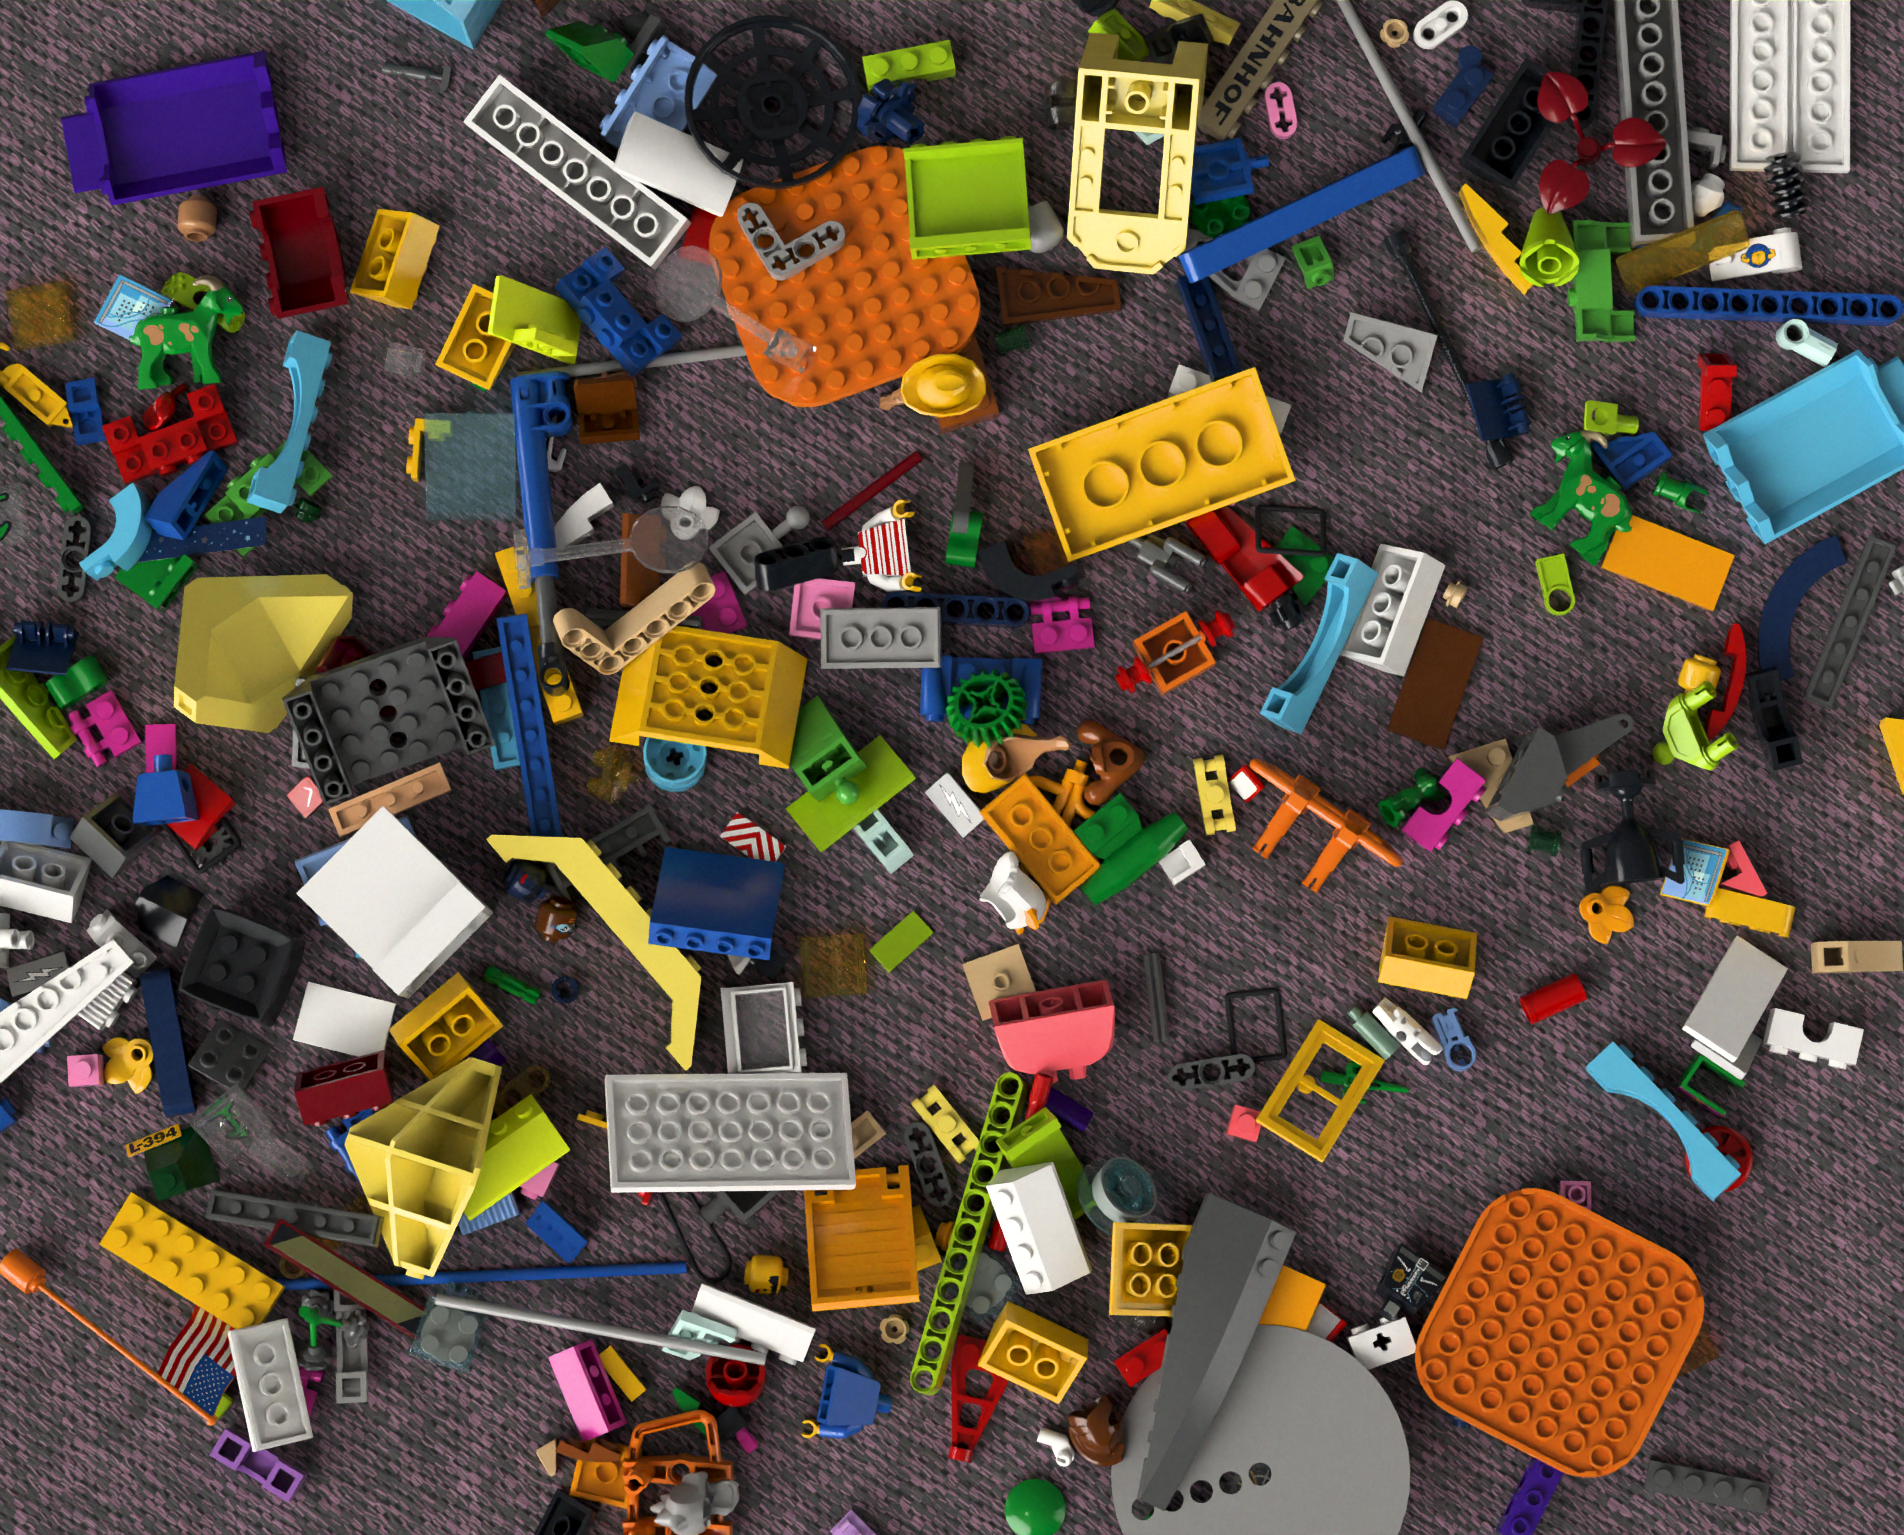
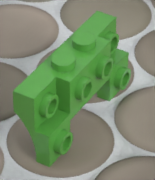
M1575 220L1571 223V237L1580 259L1578 273L1572 279V288H1568L1567 291L1568 306H1573V315L1575 314L1576 342L1604 341V343L1634 342L1636 340V335H1634V310H1612L1611 255L1631 253L1630 222L1613 223Z
M286 441L272 454L268 453L266 456L261 454L254 459L249 466L251 469L243 477L238 475L227 485L229 489L225 492L226 496L205 514L212 524L258 518L268 510L246 503L253 475L260 467L268 468L275 462ZM306 450L302 451L300 461L304 462L301 476L299 479L295 478L294 485L298 483L312 497L333 476ZM254 547L236 550L245 558Z

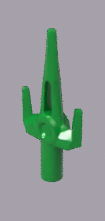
M1350 1060L1346 1065L1345 1074L1321 1070L1319 1081L1342 1085V1096L1344 1097L1358 1074L1356 1068H1361L1362 1066ZM1376 1079L1372 1083L1379 1084V1086H1369L1368 1090L1409 1092V1087ZM1362 1098L1360 1103L1366 1104L1367 1100Z

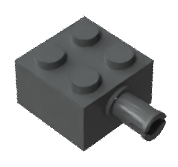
M781 1190L716 1191L714 1193L716 1196L695 1214L707 1227L726 1210H733L742 1222L746 1223Z

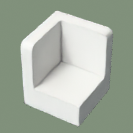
M1190 839L1167 854L1159 862L1174 886L1206 865Z

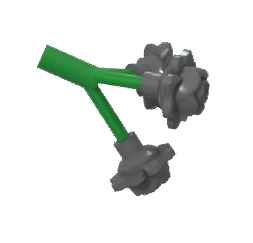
M312 1289L309 1295L304 1294L302 1296V1305L299 1309V1315L304 1318L306 1323H310V1342L305 1344L302 1350L296 1352L299 1358L297 1361L298 1366H305L307 1371H320L326 1368V1364L332 1363V1357L330 1356L331 1348L324 1347L322 1343L317 1341L316 1325L329 1324L337 1326L338 1330L344 1331L343 1338L347 1340L349 1346H353L354 1343L359 1344L360 1340H364L367 1337V1333L370 1330L367 1317L363 1315L361 1309L351 1311L347 1319H332L334 1300H329V1292H319L316 1289Z

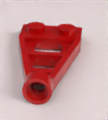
M958 1334L951 1362L952 1446H950L948 1458L972 1463L973 1450L1009 1380L978 1366L987 1341ZM975 1369L991 1374L993 1382L984 1397L974 1398L967 1394L965 1390V1374L968 1370ZM965 1402L979 1405L982 1408L978 1423L973 1428L964 1427L960 1422L961 1408ZM964 1442L968 1445V1450L959 1448L957 1445Z

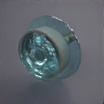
M1115 1157L1110 1160L1094 1161L1082 1170L1078 1179V1196L1081 1206L1093 1224L1103 1232L1112 1236L1113 1222L1148 1223L1150 1213L1156 1206L1157 1192L1151 1176L1134 1160L1126 1157Z

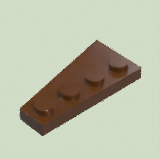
M995 266L1003 326L1121 311L1118 280L1088 276H1069L1062 273H1043L1028 269L1017 270Z

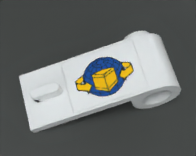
M1791 228L1773 230V235L1716 244L1708 250L1712 282L1767 272L1780 274L1802 269L1798 233L1791 232Z

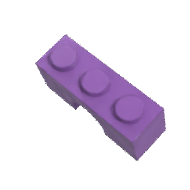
M231 1427L223 1431L209 1455L231 1469L241 1471L262 1484L263 1488L287 1502L294 1499L309 1474L268 1449L253 1452L250 1438Z

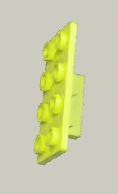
M503 275L496 276L488 333L567 364H575L581 320L571 306L562 298Z

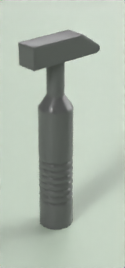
M383 62L382 74L423 81L429 79L441 80L440 94H443L449 88L452 67L444 66L442 75L431 73L428 69Z

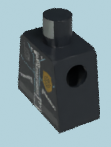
M1401 1243L1391 1253L1376 1288L1377 1295L1386 1300L1379 1313L1389 1321H1395L1400 1312L1407 1316H1412L1440 1288L1449 1276Z

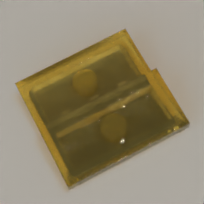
M863 934L799 938L802 998L867 994Z

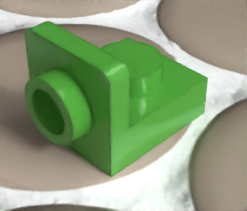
M1320 236L1292 246L1293 254L1304 275L1305 285L1308 289L1322 286L1335 278L1332 260Z

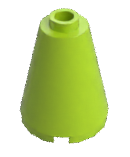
M1541 207L1534 212L1519 259L1520 271L1529 283L1538 287H1544V284L1553 283L1554 287L1562 286L1571 281L1578 273L1579 255L1561 211L1549 215L1544 207Z

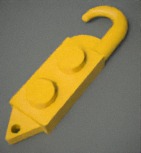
M0 342V349L10 350V346ZM12 364L3 371L0 370V386L47 426L55 425L73 429L72 420L67 408L68 403L21 364ZM69 420L68 424H64V421Z

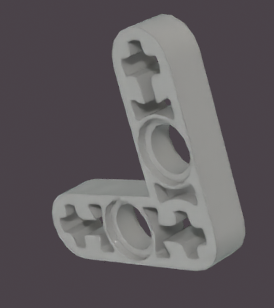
M746 203L739 208L737 213L742 231L770 276L778 281L791 278L840 250L846 243L844 227L837 221L825 222L784 245L765 212L758 204ZM748 213H751L753 216L756 215L757 224L760 227L756 231L752 222L747 220L746 215ZM829 231H832L834 234L838 233L836 241L828 238L827 233ZM764 235L772 236L774 238L773 245L769 248L760 247L758 245L760 237ZM817 237H819L820 242H822L824 247L821 250L818 241L815 239ZM802 245H812L815 248L813 255L810 257L800 256L798 250ZM793 252L795 260L798 262L797 264H794L789 253ZM780 260L782 263H785L786 269L781 271L780 268H776V261Z

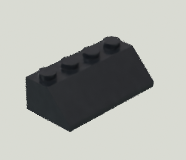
M1525 58L1462 156L1459 165L1485 181L1510 189L1514 188L1555 124L1542 116L1537 103L1543 76L1548 71Z

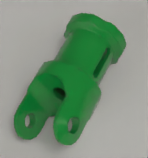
M1662 471L1652 491L1653 496L1661 495L1675 501V505L1699 514L1701 513L1700 510L1685 503L1686 498L1692 491H1698L1705 495H1710V493L1688 481L1683 483L1667 476L1665 471Z

